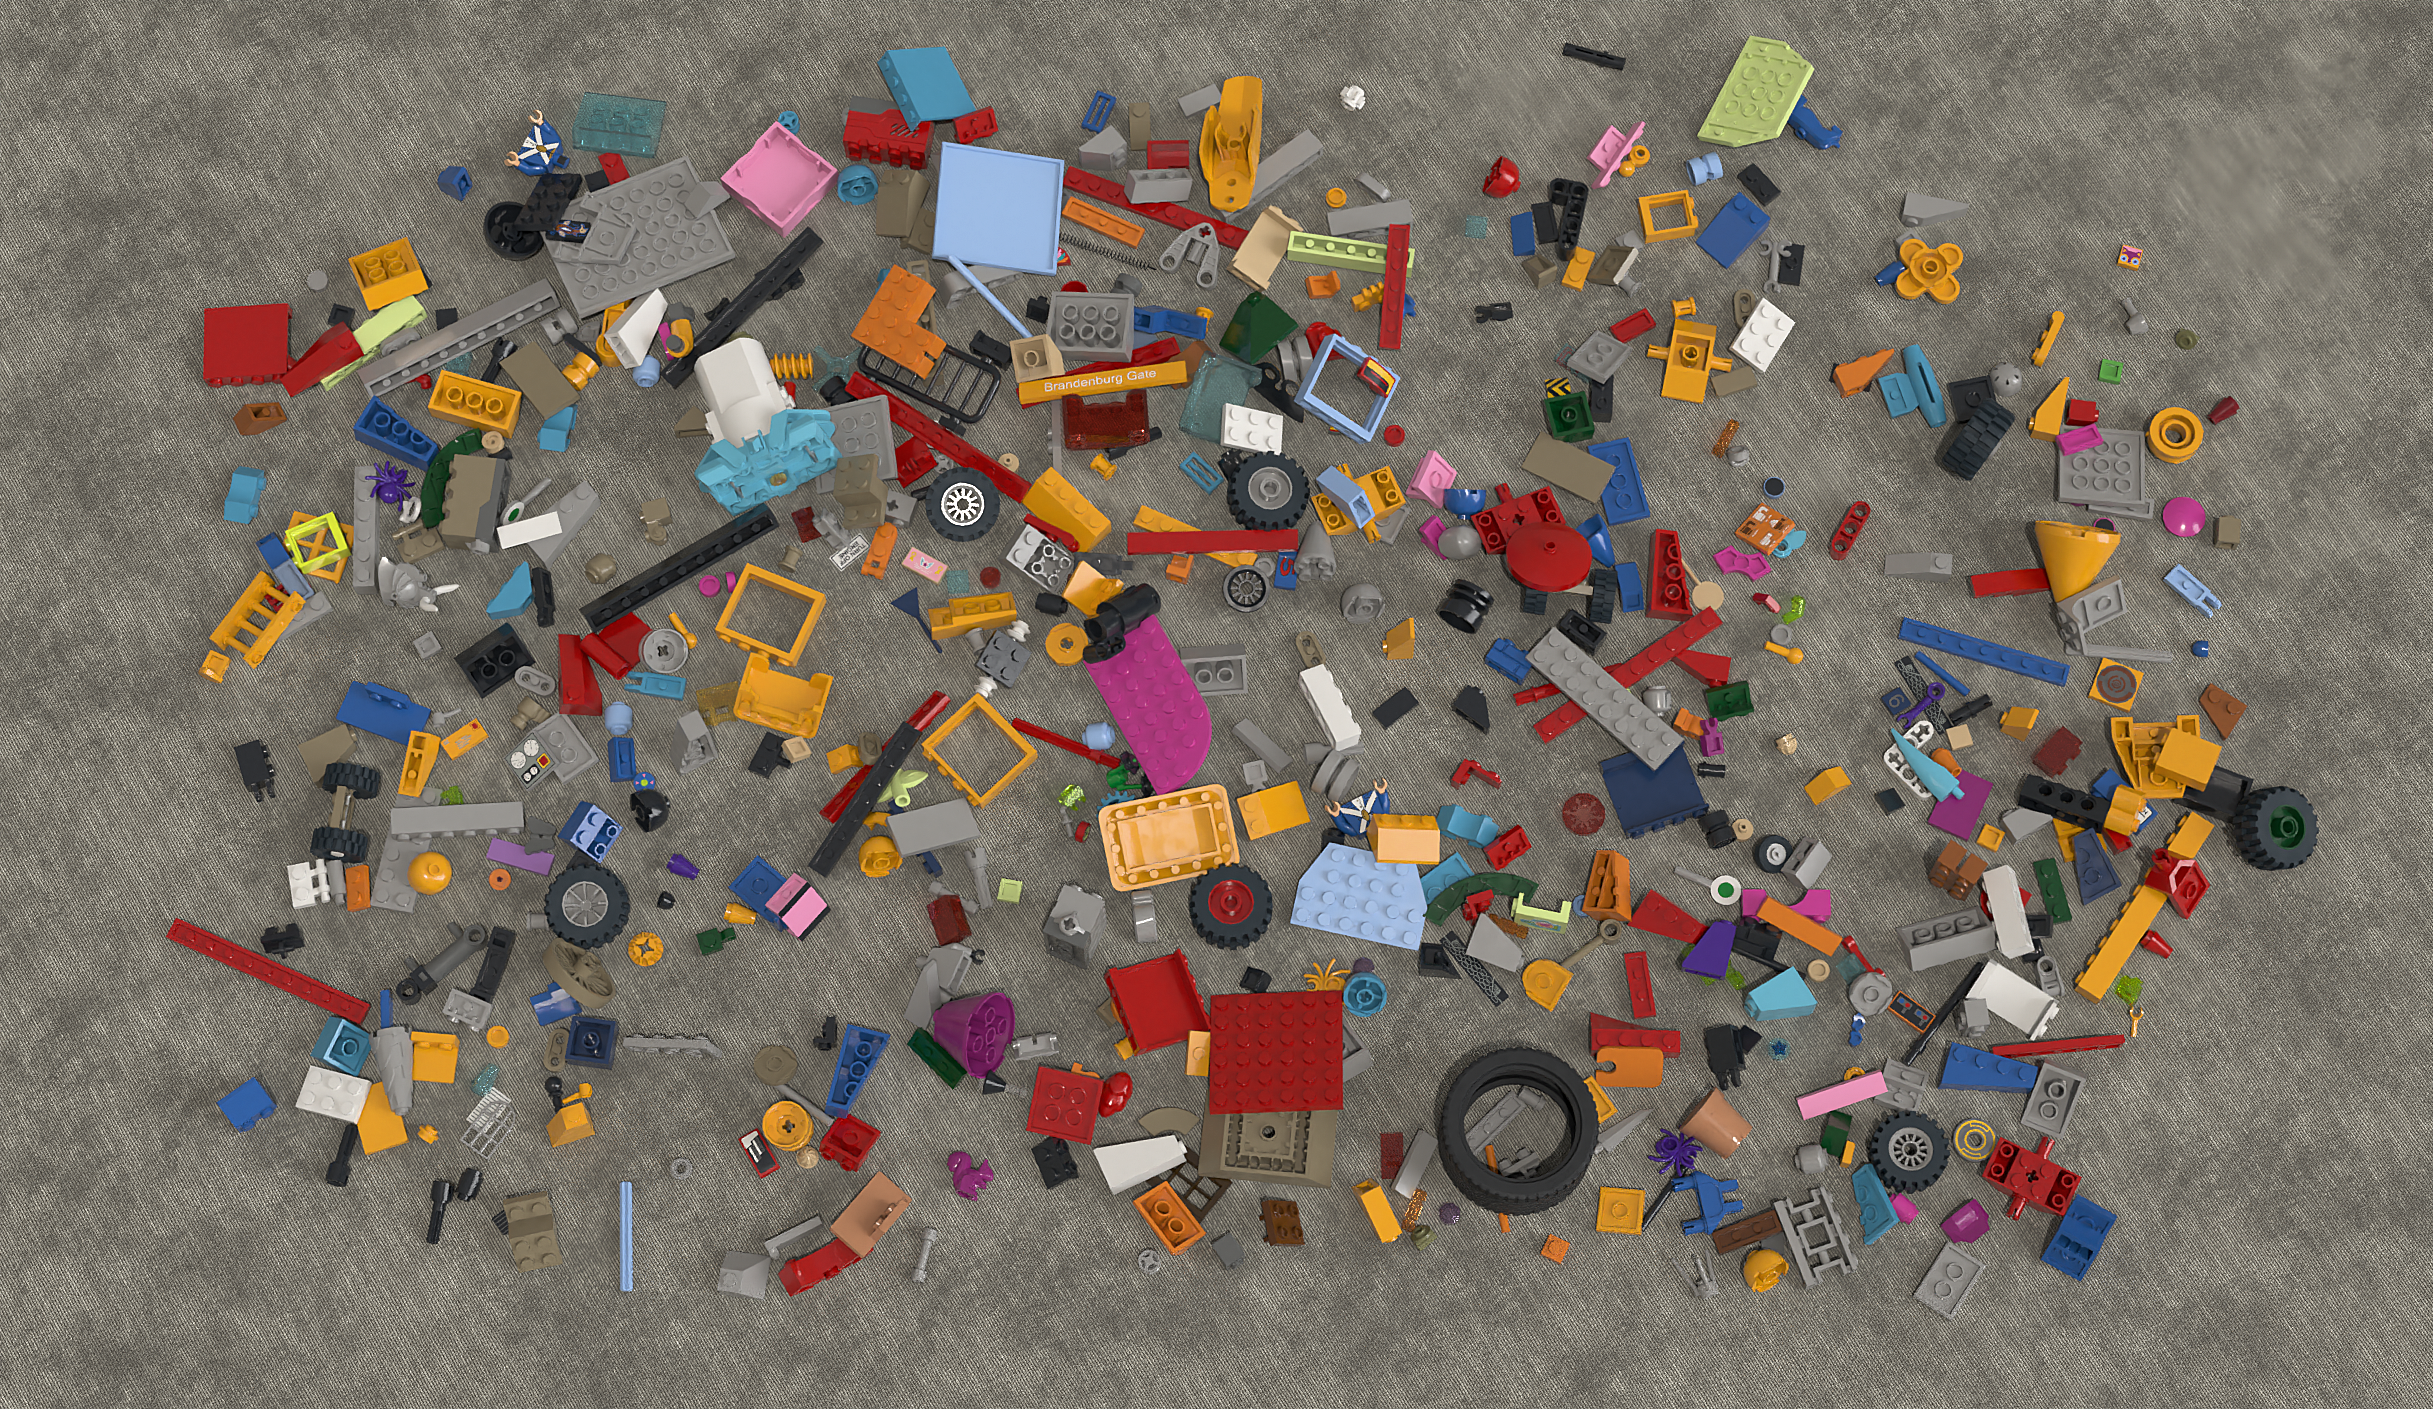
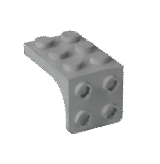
M2117 575L2057 603L2058 613L2056 615L2062 627L2060 634L2065 641L2071 643L2076 652L2079 651L2083 656L2088 654L2084 636L2086 632L2127 613L2121 578Z

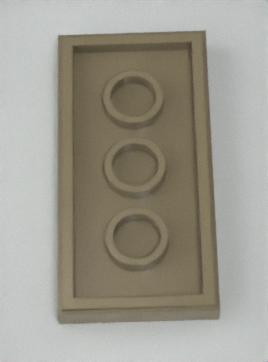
M535 341L499 362L500 367L544 420L549 419L580 399L577 391Z
M1541 431L1521 469L1596 505L1616 467L1563 441L1555 440L1553 436Z

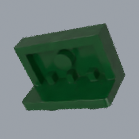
M1747 680L1705 690L1708 713L1711 718H1717L1720 722L1728 718L1742 717L1755 712L1754 706L1751 703Z

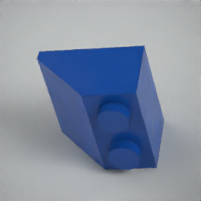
M252 1077L217 1102L218 1106L240 1133L252 1129L255 1126V1122L261 1118L269 1117L273 1114L274 1109L277 1108L265 1088L255 1077Z

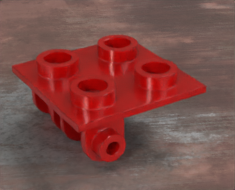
M913 436L894 449L898 478L895 479L899 480L903 488L938 465L927 444L916 436Z

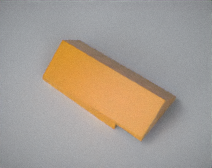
M1012 592L948 599L949 607L928 609L932 640L964 635L976 628L988 630L1012 625L1011 622H1016L1017 616Z

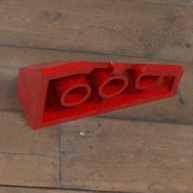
M342 321L325 331L280 381L290 397H293L363 357L364 353L350 329Z
M558 634L559 714L602 716V694L588 656L580 649L582 641L580 635Z

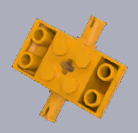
M1675 318L1671 345L1667 348L1649 344L1647 357L1662 359L1667 362L1661 397L1703 404L1709 370L1717 369L1730 372L1733 359L1716 357L1712 354L1717 326Z
M1347 463L1342 464L1343 468L1339 465L1336 469L1365 491L1375 516L1362 528L1369 543H1374V538L1376 542L1379 541L1382 537L1376 528L1375 521L1388 518L1389 515H1392L1406 504L1389 465L1357 479L1353 478ZM1324 493L1311 497V501L1328 536L1348 535L1358 531V527Z

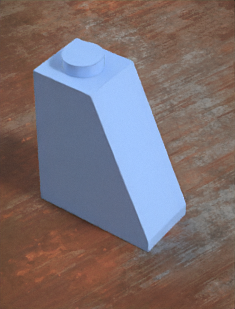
M1332 465L1316 478L1321 491L1358 528L1361 529L1375 516L1365 491Z

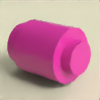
M1893 1193L1889 1198L1902 1223L1905 1222L1909 1225L1920 1212L1916 1209L1917 1206L1901 1193L1898 1195Z

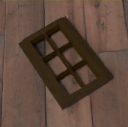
M1184 1145L1187 1153L1184 1154L1186 1162L1198 1170L1200 1156ZM1184 1162L1176 1168L1169 1169L1172 1173L1166 1181L1170 1184L1177 1175L1191 1186L1184 1195L1172 1186L1171 1188L1200 1224L1233 1182L1225 1178L1207 1177L1219 1187L1211 1197L1198 1187V1184L1205 1176H1199L1193 1183L1179 1172L1186 1164ZM1157 1175L1145 1180L1153 1188L1165 1182ZM1194 1189L1208 1199V1202L1202 1209L1187 1199Z

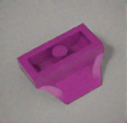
M1973 1199L1946 1220L1940 1228L1953 1244L1960 1241L1972 1244L1990 1230L1988 1225L1989 1215L1977 1200Z

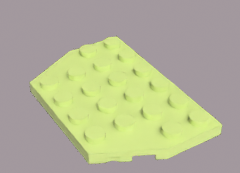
M1750 35L1697 135L1699 140L1738 147L1779 137L1814 68L1799 53L1790 48L1786 42Z

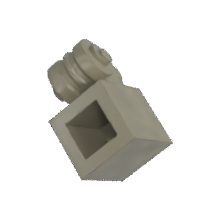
M663 497L642 503V511L639 512L642 524L646 523L648 530L644 531L647 543L652 542L657 546H663L668 541L667 532L661 526L673 523L667 500Z

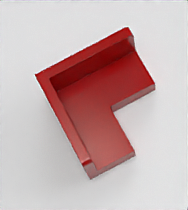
M1189 140L1147 141L1148 170L1189 169Z

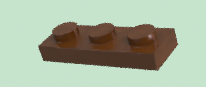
M1775 1210L1711 1234L1721 1256L1783 1231Z

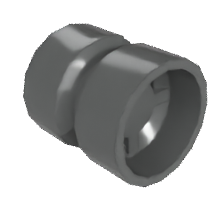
M1120 273L1114 282L1115 288H1112L1110 293L1134 294V297H1138L1143 284L1129 274Z

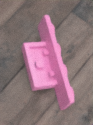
M1645 122L1634 123L1626 136L1621 134L1612 125L1606 128L1586 157L1601 171L1591 185L1593 189L1604 188L1610 182L1612 172H1615L1620 167L1623 156H1626L1631 151V145L1634 140H1637L1642 135Z

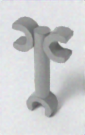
M1764 240L1761 244L1769 248L1765 252H1760V255L1764 258L1771 257L1769 280L1764 284L1763 289L1769 294L1770 288L1775 286L1774 290L1778 294L1781 292V286L1777 282L1780 254L1783 257L1791 256L1789 251H1783L1785 246H1792V243L1789 240H1782L1779 243H1771Z

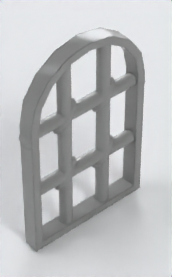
M504 1101L489 1103L481 1110L480 1114L460 1138V1141L471 1148L473 1152L478 1153L489 1161L508 1134L511 1133L516 1123L514 1109ZM499 1104L494 1112L489 1113L486 1111L490 1106ZM503 1105H506L510 1108V1111L500 1121L495 1115ZM485 1113L489 1116L488 1120L482 1128L476 1127L475 1124ZM513 1113V1122L509 1127L505 1122ZM491 1121H496L499 1125L492 1134L487 1135L483 1132ZM504 1127L507 1129V1132L497 1142L493 1137L500 1128ZM473 1128L478 1133L468 1144L464 1141V1138ZM483 1135L487 1138V1141L478 1151L472 1145L479 1136ZM492 1142L496 1146L486 1157L482 1152Z

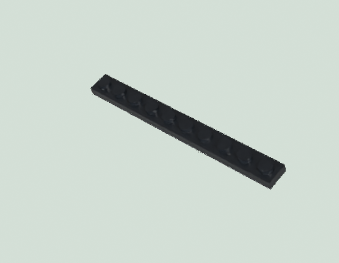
M808 226L694 338L692 351L683 358H674L660 372V375L676 389L694 372V366L698 358L717 349L824 241Z

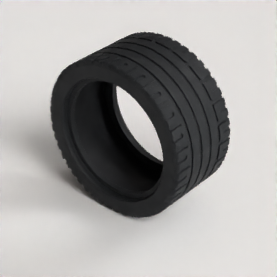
M1508 1047L1504 1050L1498 1049L1496 1052L1492 1051L1487 1053L1486 1056L1479 1057L1477 1061L1471 1062L1469 1067L1463 1069L1462 1073L1457 1076L1444 1102L1438 1130L1439 1152H1441L1440 1158L1443 1162V1167L1448 1172L1447 1175L1450 1180L1452 1179L1454 1186L1458 1187L1459 1191L1463 1195L1465 1194L1468 1200L1474 1201L1479 1207L1482 1206L1484 1209L1492 1210L1497 1214L1503 1213V1215L1508 1216L1510 1214L1513 1216H1520L1522 1214L1526 1216L1530 1215V1213L1537 1214L1540 1211L1548 1210L1549 1207L1553 1208L1559 1202L1564 1201L1567 1195L1570 1196L1584 1178L1597 1145L1599 1116L1598 1111H1596V1103L1593 1101L1592 1092H1589L1588 1085L1583 1082L1584 1079L1581 1075L1577 1074L1574 1068L1569 1067L1567 1062L1561 1061V1058L1554 1057L1548 1052H1542L1543 1050H1533V1048L1526 1047V1049L1523 1047ZM1506 1085L1528 1086L1545 1093L1557 1103L1568 1121L1571 1133L1570 1152L1555 1169L1536 1178L1512 1179L1492 1172L1475 1157L1465 1136L1464 1117L1479 1097L1492 1089Z

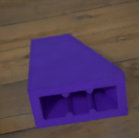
M1727 920L1715 921L1683 961L1681 971L1724 981L1737 926L1732 925L1733 923Z

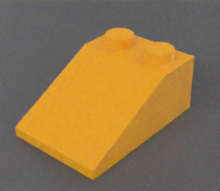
M1297 780L1238 798L1235 801L1249 842L1310 822Z

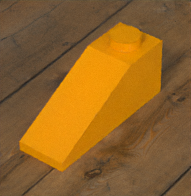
M2065 377L2037 410L2035 416L2030 417L2028 429L2031 430L2030 438L2056 442L2055 437L2059 435L2070 377Z
M1408 618L1386 633V640H1382V651L1387 653V660L1413 659L1415 643L1414 618Z
M411 730L398 794L420 797L436 761L440 737L430 733Z

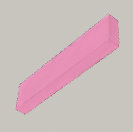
M1879 1069L1800 1096L1796 1100L1802 1118L1806 1120L1888 1092L1882 1072Z

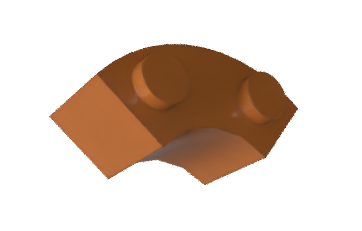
M1194 341L1183 352L1172 356L1167 361V363L1186 362L1187 382L1170 385L1174 389L1182 387L1187 389L1192 385L1193 381L1205 372L1206 374L1210 373L1216 367L1215 363L1219 360V357L1204 341Z

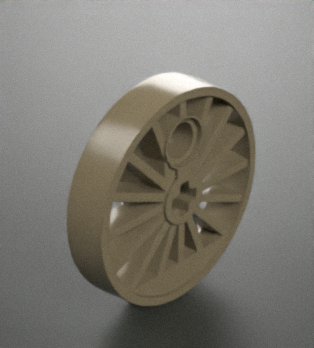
M555 938L544 950L542 958L549 974L566 993L578 1002L590 1008L601 1009L615 997V985L607 971L603 968L600 959L593 953L575 946L572 941L567 943L562 938Z

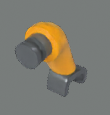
M682 302L667 305L670 316L671 335L666 340V346L671 356L683 358L693 349L694 338L690 321L695 319L693 308L686 307Z

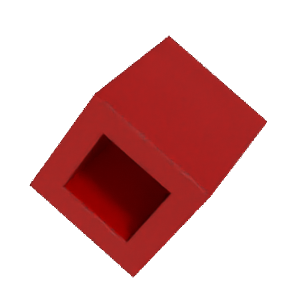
M2071 399L2067 406L2066 425L2085 427L2098 422L2099 410H2096V402Z

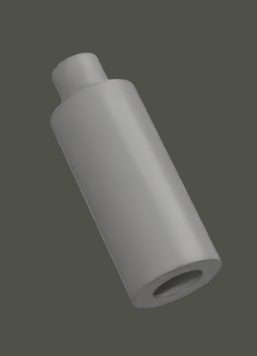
M334 860L327 862L331 897L335 898L337 905L344 904L347 890L342 861Z

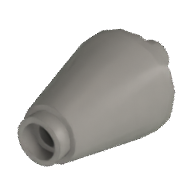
M1314 521L1310 524L1294 561V570L1299 574V579L1303 581L1311 579L1330 581L1336 571L1331 538L1327 535L1321 521Z

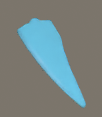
M1894 728L1891 729L1905 759L1918 778L1938 801H1944L1951 794L1958 800L1965 795L1958 787L1960 782L1945 767L1917 750Z

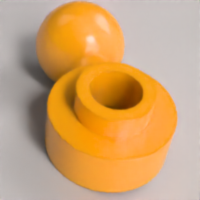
M1642 145L1632 147L1628 154V161L1621 162L1618 168L1620 175L1630 177L1633 175L1635 167L1645 166L1650 158L1648 149Z

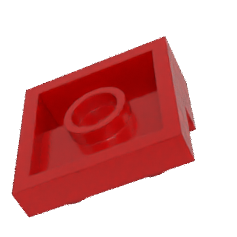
M848 1114L846 1119L838 1117L820 1142L819 1152H821V1156L825 1160L839 1162L843 1170L858 1172L868 1158L869 1151L879 1139L881 1131Z

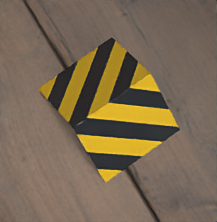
M1567 377L1545 380L1548 398L1571 394Z

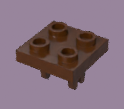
M1267 1200L1261 1202L1264 1215L1259 1216V1221L1265 1220L1268 1236L1263 1238L1264 1243L1269 1242L1270 1246L1286 1247L1305 1245L1296 1201Z

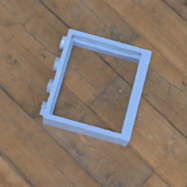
M1336 334L1325 336L1294 402L1358 444L1368 443L1371 441L1401 377L1393 373L1391 368L1383 366L1396 381L1387 398L1377 394L1362 427L1310 393L1331 349H1334L1359 367H1361L1365 357H1371L1376 362H1378V359L1366 355L1360 347L1345 341L1343 336L1339 337Z

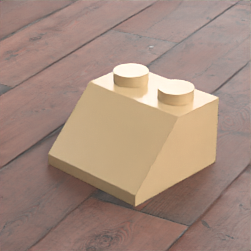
M1048 334L1009 341L1017 383L1065 375L1062 354Z

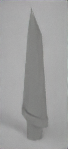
M1654 1109L1639 1110L1601 1134H1598V1143L1594 1155L1596 1156L1602 1150H1605L1608 1154L1611 1153Z

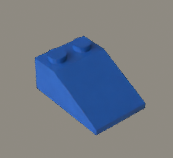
M1738 192L1725 205L1695 243L1727 270L1768 228L1770 217L1741 192Z

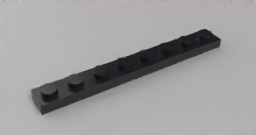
M904 721L902 722L819 847L808 867L825 878L829 876L921 737L922 733Z

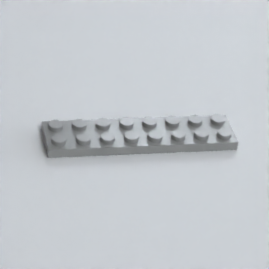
M1555 627L1525 657L1529 664L1652 771L1655 772L1683 742V738Z

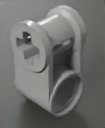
M2050 956L2041 957L2033 967L2037 987L2050 996H2064V984L2055 959ZM2046 963L2049 965L2050 972L2041 970L2040 964Z

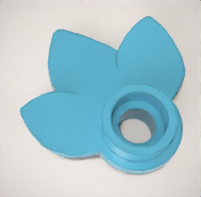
M1792 529L1772 551V554L1778 558L1789 556L1792 550L1798 549L1804 544L1806 531L1794 532V529ZM1783 546L1785 550L1779 551L1778 547Z

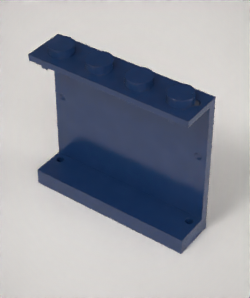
M1684 740L1655 772L1632 752L1600 763L1599 770L1626 839H1639L1646 832H1660L1667 825L1673 824L1677 826L1683 824L1686 821L1685 819L1691 817L1698 819L1708 812L1709 803L1705 804L1683 749Z

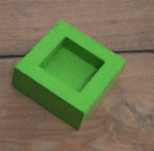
M2102 359L2098 381L2119 385L2123 363Z

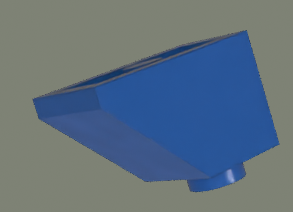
M448 166L445 171L440 173L437 182L442 192L460 202L463 201L473 186L466 168L461 166Z

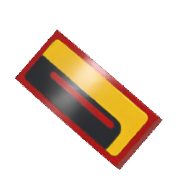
M1365 357L1357 373L1359 378L1370 384V389L1384 398L1388 397L1396 381L1383 366L1371 357Z

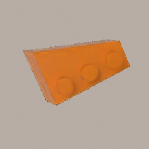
M1597 850L1582 912L1596 921H1605L1607 919L1631 921L1630 871L1627 858L1615 850Z

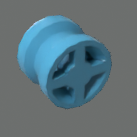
M784 111L780 114L778 122L792 134L796 135L800 130L797 114L793 111Z

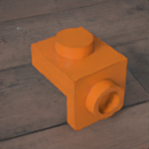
M1331 271L1327 276H1308L1305 279L1310 299L1332 298L1340 290V280L1337 277L1336 271Z

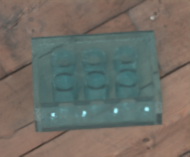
M585 92L572 127L573 149L655 158L660 142L667 102Z

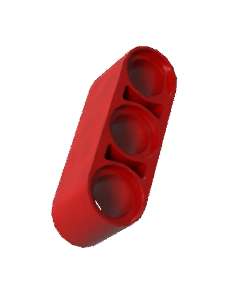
M1857 501L1852 505L1833 538L1829 554L1834 560L1840 561L1847 557L1865 526L1871 511L1869 504L1866 502ZM1855 511H1862L1864 516H1857ZM1845 528H1852L1855 533L1849 534L1845 531ZM1841 545L1845 550L1838 551L1835 546Z

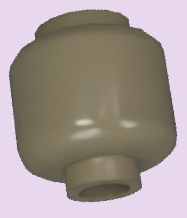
M596 554L585 565L587 579L593 584H605L617 572L616 561L611 555Z

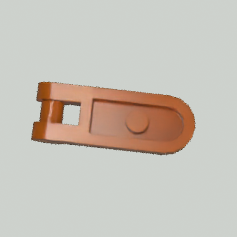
M885 522L883 526H878L861 569L862 575L868 576L870 574L875 576L876 579H883L898 538L897 528L892 523ZM873 563L880 564L878 568L872 566Z

